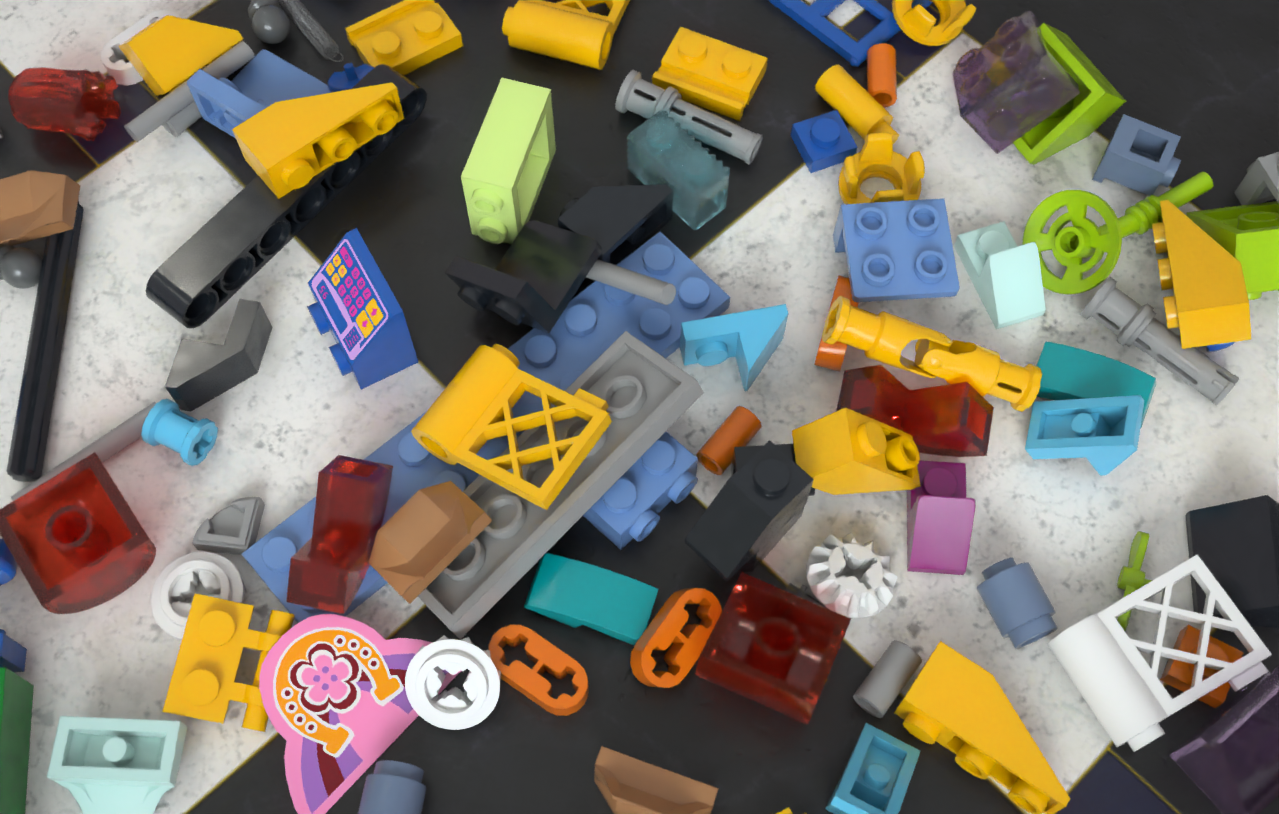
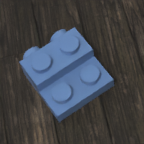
M665 432L583 517L620 550L633 538L637 542L642 541L658 524L660 520L658 513L671 500L678 504L693 490L698 482L696 477L698 458L669 433Z

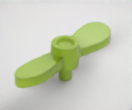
M1142 531L1136 533L1131 544L1128 567L1123 566L1121 569L1117 588L1124 590L1123 598L1152 581L1146 579L1145 572L1141 571L1149 540L1148 533ZM1132 609L1117 619L1124 631L1127 629Z

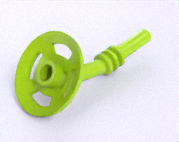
M1204 171L1200 172L1158 197L1150 195L1144 200L1137 202L1135 206L1128 207L1125 210V215L1117 218L1115 212L1105 200L1091 192L1083 190L1057 192L1043 200L1030 215L1023 234V245L1035 242L1038 247L1043 287L1060 294L1087 292L1100 285L1113 271L1120 255L1122 238L1133 233L1142 235L1149 229H1152L1153 223L1162 222L1160 201L1169 200L1179 208L1213 188V181L1209 174ZM1087 205L1095 209L1103 217L1106 224L1098 227L1092 220L1086 218ZM1067 206L1068 213L1058 217L1051 225L1048 233L1042 232L1049 218L1057 210ZM1072 221L1073 227L1069 226L1063 228L1067 223ZM1052 250L1056 260L1067 267L1062 279L1049 270L1041 252ZM1104 252H1106L1107 256L1101 267L1094 274L1083 279V273L1094 268L1102 259ZM1091 257L1090 260L1082 264V258Z

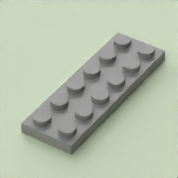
M625 331L565 390V392L574 395L580 388L607 401L609 407L606 412L609 413L612 423L547 511L479 475L463 492L485 511L493 521L418 597L461 639L704 393L695 378ZM578 416L554 422L558 441L579 436L589 422ZM546 425L525 430L517 438L519 451L549 444ZM507 447L498 457L510 454L509 447ZM552 458L522 466L524 480L539 488L554 470ZM513 468L507 470L513 474Z

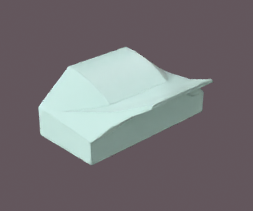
M60 716L47 778L67 788L78 802L83 814H153L163 794L176 784L187 725L181 721Z

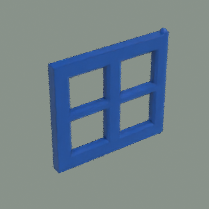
M768 0L854 67H858L867 59V51L870 47L886 43L901 30L893 12L876 0H853L881 21L857 42L825 18L846 0H815L810 5H807L802 0ZM914 0L912 8L920 4L926 9L933 2L930 0Z

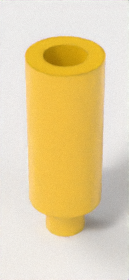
M834 65L821 75L815 85V91L834 110H837L840 116L863 139L868 134L885 132L892 134L893 144L896 142L899 134L890 126L893 120L892 115L841 65Z

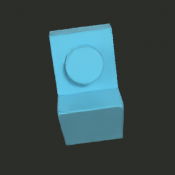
M786 304L682 322L680 351L684 366L697 363L702 366H713L724 362L727 358L735 357L744 391H748L784 338L788 318Z
M1141 395L1033 402L1025 450L1033 459L1087 458L1099 475L1105 476L1137 451L1144 399Z
M866 723L825 809L833 814H899L921 751Z

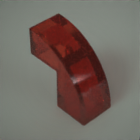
M881 364L844 370L836 411L848 408L912 435L919 453L953 457L987 456L994 407L968 382L909 390Z
M338 455L319 472L312 538L290 559L286 602L340 614L346 612L354 600L370 565L368 563L377 531L382 526L393 471L392 465Z

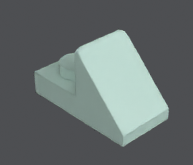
M1004 221L957 236L954 247L996 330L1044 315L1046 307L1039 252L1035 242L1017 246Z

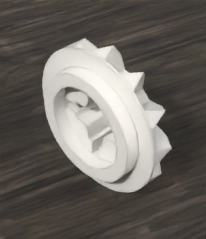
M852 532L843 538H836L830 534L821 544L813 548L806 564L807 581L816 598L833 612L850 618H867L881 612L893 598V589L898 576L890 572V556H880L874 551L873 540L865 544L856 541ZM846 564L851 570L860 568V570L865 571L860 581L855 576L837 577L841 574Z
M212 552L189 553L171 562L159 574L151 592V610L155 621L166 633L179 641L182 640L191 608L190 603L182 602L194 596L196 587L199 586L198 578L209 593L216 594L214 595L215 598L242 603L243 593L247 591L238 569L227 558Z
M444 635L427 646L422 645L411 660L405 676L406 694L416 713L428 723L443 729H465L480 723L493 711L500 695L501 671L496 669L495 664L491 660L490 650H482L475 646L469 637L457 640L447 639ZM446 669L448 673L454 675L460 670L464 672L468 669L469 673L463 684L466 691L462 692L459 688L454 687L438 695L445 679V674L442 670Z

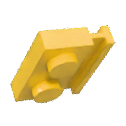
M403 0L345 28L348 41L351 45H354L364 64H369L374 68L378 65L386 64L402 75H406L463 47L460 31L440 4L435 3L434 0Z
M680 26L661 60L658 72L655 71L652 76V84L665 90L668 87H673L681 94V100L740 121L744 108L749 104L766 72L768 58Z

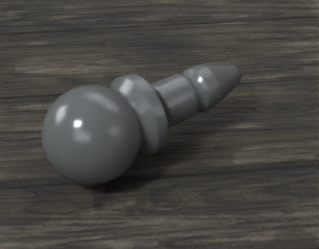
M250 0L248 15L255 36L267 44L282 42L289 34L290 20L281 9L278 0Z
M1 244L0 280H5L9 285L19 289H27L37 285L42 268V258L40 255L29 248H15L9 244Z

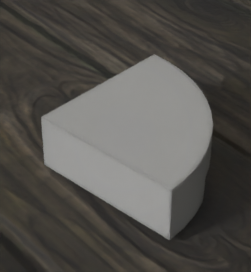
M245 497L232 501V505L219 511L210 520L206 519L200 525L192 544L197 550L242 555L244 551L256 542L265 506L261 497Z

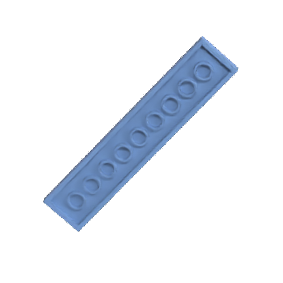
M660 231L616 266L673 284L676 288V295L672 303L664 305L595 281L569 302L550 333L534 328L509 347L508 350L518 358L520 362L518 369L565 391L625 331L664 358H667L680 347L682 322L719 316L729 308L730 296ZM525 391L512 408L513 417L516 418L542 411V399ZM424 414L242 553V556L287 611L295 615L294 619L297 623L310 616L319 614H336L346 617L388 583L368 563L377 531L419 489L452 481L460 490L464 491L480 475L459 463L450 465L441 461L417 442L411 431ZM524 431L517 432V433H516L517 438H518ZM508 436L487 440L476 455L486 460L498 457L509 447Z

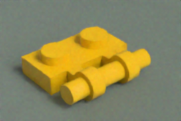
M195 593L162 712L224 724L229 702L232 700L247 703L242 728L265 732L269 717L264 708L259 689L261 666L270 649L292 628L295 615L271 610L266 632L250 630L249 626L254 606ZM244 648L261 651L252 685L235 682Z

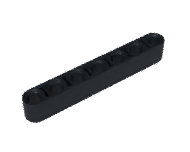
M381 64L376 66L352 89L393 82L398 90L404 119L398 122L389 132L376 136L356 149L347 159L334 163L314 176L305 186L292 190L280 199L277 198L259 176L254 178L155 270L146 285L147 297L186 328H196L202 325L416 121L425 107L427 101L426 91L389 65Z

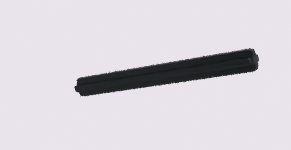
M79 201L74 228L46 236L6 470L13 480L20 482L36 481L42 475L84 212L83 207L79 205Z

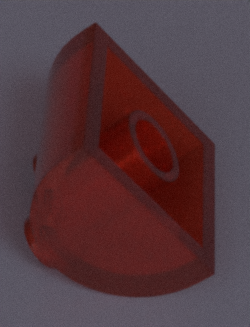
M96 452L0 509V535L41 606L51 613H77L94 608L115 598L135 584L147 572L155 559L156 548Z
M742 572L700 654L695 675L808 725L851 619Z

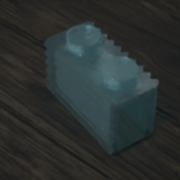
M667 111L657 112L630 132L626 138L628 140L626 145L629 146L626 150L629 152L627 155L629 158L627 169L645 185L666 184L673 189V211L693 230H698L726 208L730 167H723V161L715 160L716 154H708L709 148H701L702 142H695V136L688 135V129H681V123H674V117H667Z

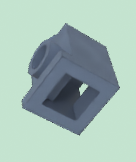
M1123 114L1092 180L1102 183L1103 179L1106 178L1148 196L1154 194L1158 185L1168 188L1181 162V159L1173 157L1181 136Z

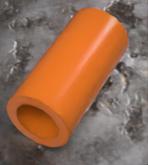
M880 43L873 45L867 51V92L884 108L893 105L897 100L896 50L889 44Z
M737 406L697 452L696 457L699 462L713 474L722 475L732 463L734 447H745L762 427L760 420L750 410Z

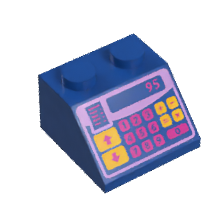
M355 228L347 232L308 282L316 303L307 306L320 334L323 335L330 331L337 344L328 348L342 376L352 372L362 390L418 363V359L403 310L358 229Z

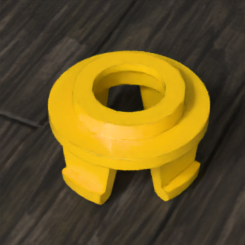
M892 0L893 15L900 29L912 40L928 46H940L952 41L976 12L974 5L969 4L966 7L965 0H930L937 6L940 13V21L937 26H934L937 19L920 4L912 8L914 0Z
M881 132L866 135L861 151L845 158L838 180L839 194L845 204L919 199L921 178H924L925 174L923 157L919 151L912 152L908 159L894 152L891 133ZM881 177L892 183L895 190L877 191L873 198L870 199L861 192L860 186L868 178Z

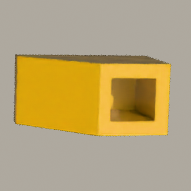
M167 15L156 20L118 47L157 96L175 90L190 79L199 69H202L207 64H211L229 51L234 45L243 40V37L238 30Z
M843 408L792 430L796 464L813 478L812 488L832 495L912 490L921 486L917 467L920 461L919 451L912 435L848 408Z

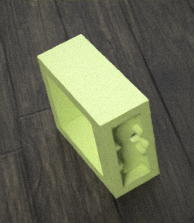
M501 78L461 175L471 232L487 242L512 244L524 225L530 220L556 152L551 89L506 78Z

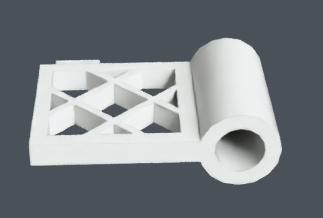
M1198 555L1186 560L1099 613L1077 622L1054 637L1047 644L1116 747L1128 742L1134 752L1165 734L1159 722L1224 683L1229 682L1236 692L1269 672L1261 661L1272 655ZM1191 574L1206 594L1203 614L1169 606L1173 584ZM1162 591L1160 604L1146 601ZM1214 606L1224 619L1213 616ZM1133 608L1158 614L1153 644L1130 639L1116 618ZM1167 616L1201 624L1196 654L1162 646ZM1211 627L1234 632L1249 654L1234 663L1206 657ZM1139 651L1151 654L1150 665H1148ZM1160 656L1195 664L1191 688L1173 699L1157 678ZM1204 667L1219 670V672L1202 681Z

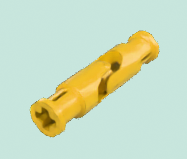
M839 296L833 302L825 320L822 333V341L833 345L838 341L864 350L867 358L924 377L936 378L938 376L945 379L948 384L956 389L978 397L988 394L1008 401L1013 409L1021 412L1032 405L1040 389L1042 372L1038 366L1028 364L1022 367L1000 359L999 353L970 342L951 340L942 332L935 331L885 311L877 315L850 305V300L843 296ZM918 339L915 345V361L903 357L901 351L910 341Z

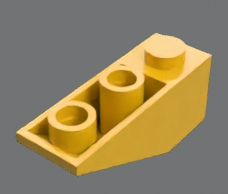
M391 82L278 101L239 124L232 131L245 161L277 198L280 199L292 190L302 188L314 176L334 163L347 159L356 149L376 136L389 132L398 122L404 119L397 87Z
M1169 200L1160 201L1162 222L1153 223L1152 229L1156 254L1167 252V258L1157 260L1162 291L1173 289V296L1163 297L1167 328L1179 327L1182 349L1251 340L1249 300L1241 263Z
M940 641L894 712L904 719V728L925 743L934 744L937 741L955 753V761L968 773L981 779H987L988 776L1010 790L1008 796L1016 805L1032 814H1042V812L1044 814H1055L1065 808L1070 800L1069 795L995 677Z

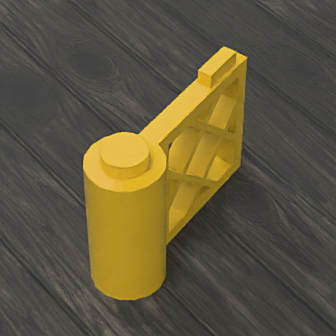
M518 0L515 7H508L505 12L502 33L508 36V43L511 47L601 70L606 64L613 35L630 0H564L557 3L544 0ZM605 2L610 12L608 16L588 12L586 8Z
M494 344L492 347L480 345L411 431L412 435L422 447L441 461L450 465L459 463L547 511L612 423L609 413L606 412L609 407L607 401L580 388L574 395H571L518 369L520 365L518 358L507 348L499 344ZM525 391L542 399V411L516 418L513 417L512 408ZM551 403L556 405L557 407L552 408ZM577 416L589 422L579 436L558 441L554 422ZM546 425L549 444L519 451L517 432ZM508 436L510 454L489 460L476 455L487 440ZM552 458L554 470L540 488L524 480L523 465ZM513 468V474L507 470Z

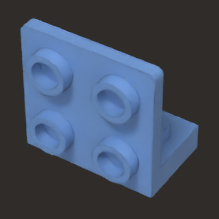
M265 49L261 50L232 81L224 77L218 80L199 69L186 82L202 118L234 138L233 128L275 102L331 93L327 84Z
M944 198L841 204L833 232L835 253L846 252L851 295L854 302L954 297L957 295L960 286Z

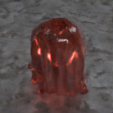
M48 67L27 68L14 77L9 87L8 100L12 115L17 122L22 123L26 128L70 133L86 141H93L99 133L103 132L106 126V122L101 119H119L121 115L120 104L115 101L114 90L118 87V82L113 76H104L100 71H88L87 69L66 70Z

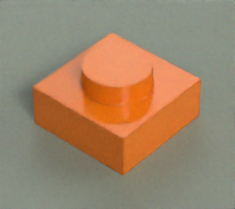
M1187 625L1180 631L1173 649L1196 654L1200 630ZM1209 636L1206 657L1234 663L1242 658L1244 652ZM1169 658L1160 680L1185 692L1191 688L1195 664ZM1204 667L1202 681L1219 672V670ZM1226 682L1198 700L1213 708H1217L1224 703L1231 685L1229 682Z

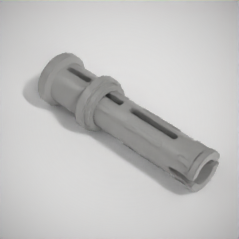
M632 70L626 76L616 98L615 109L617 111L625 113L629 110L651 120L652 127L656 129L666 130L670 126L705 144L742 159L747 164L752 163L762 143L763 135L751 132L718 115L681 100V94L678 93L677 89L668 87L665 90L642 79L640 72Z
M1109 277L1080 315L1085 319L1093 317L1118 335L1117 342L1122 346L1126 344L1130 347L1131 344H1134L1177 377L1201 392L1213 404L1218 405L1235 386L1239 377L1222 368L1196 347L1182 349L1180 336L1154 318L1157 313L1153 311L1154 308L1148 303L1141 306L1117 289V281Z

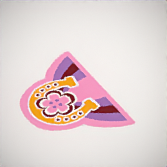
M319 614L310 616L297 623L270 649L261 666L259 689L269 720L276 731L286 740L284 754L286 779L297 814H325L419 716L408 700L405 689V676L411 660L422 645L427 646L433 642L410 638L386 640L375 629L355 619L336 614ZM446 669L442 670L445 674V679L438 692V695L461 672V670L454 675L448 673Z

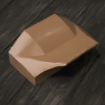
M33 170L0 179V245L9 244L14 246L73 229L81 185L67 175Z
M452 481L419 489L377 531L368 563L411 604L493 520Z
M601 746L595 763V783L614 814H711L718 792L716 787Z

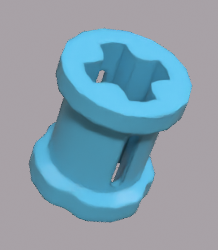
M163 399L150 410L145 418L141 437L144 442L152 446L162 444L179 453L185 463L195 466L201 463L213 448L218 434V427L215 426V422L207 418L199 421L181 412L177 403L170 399Z

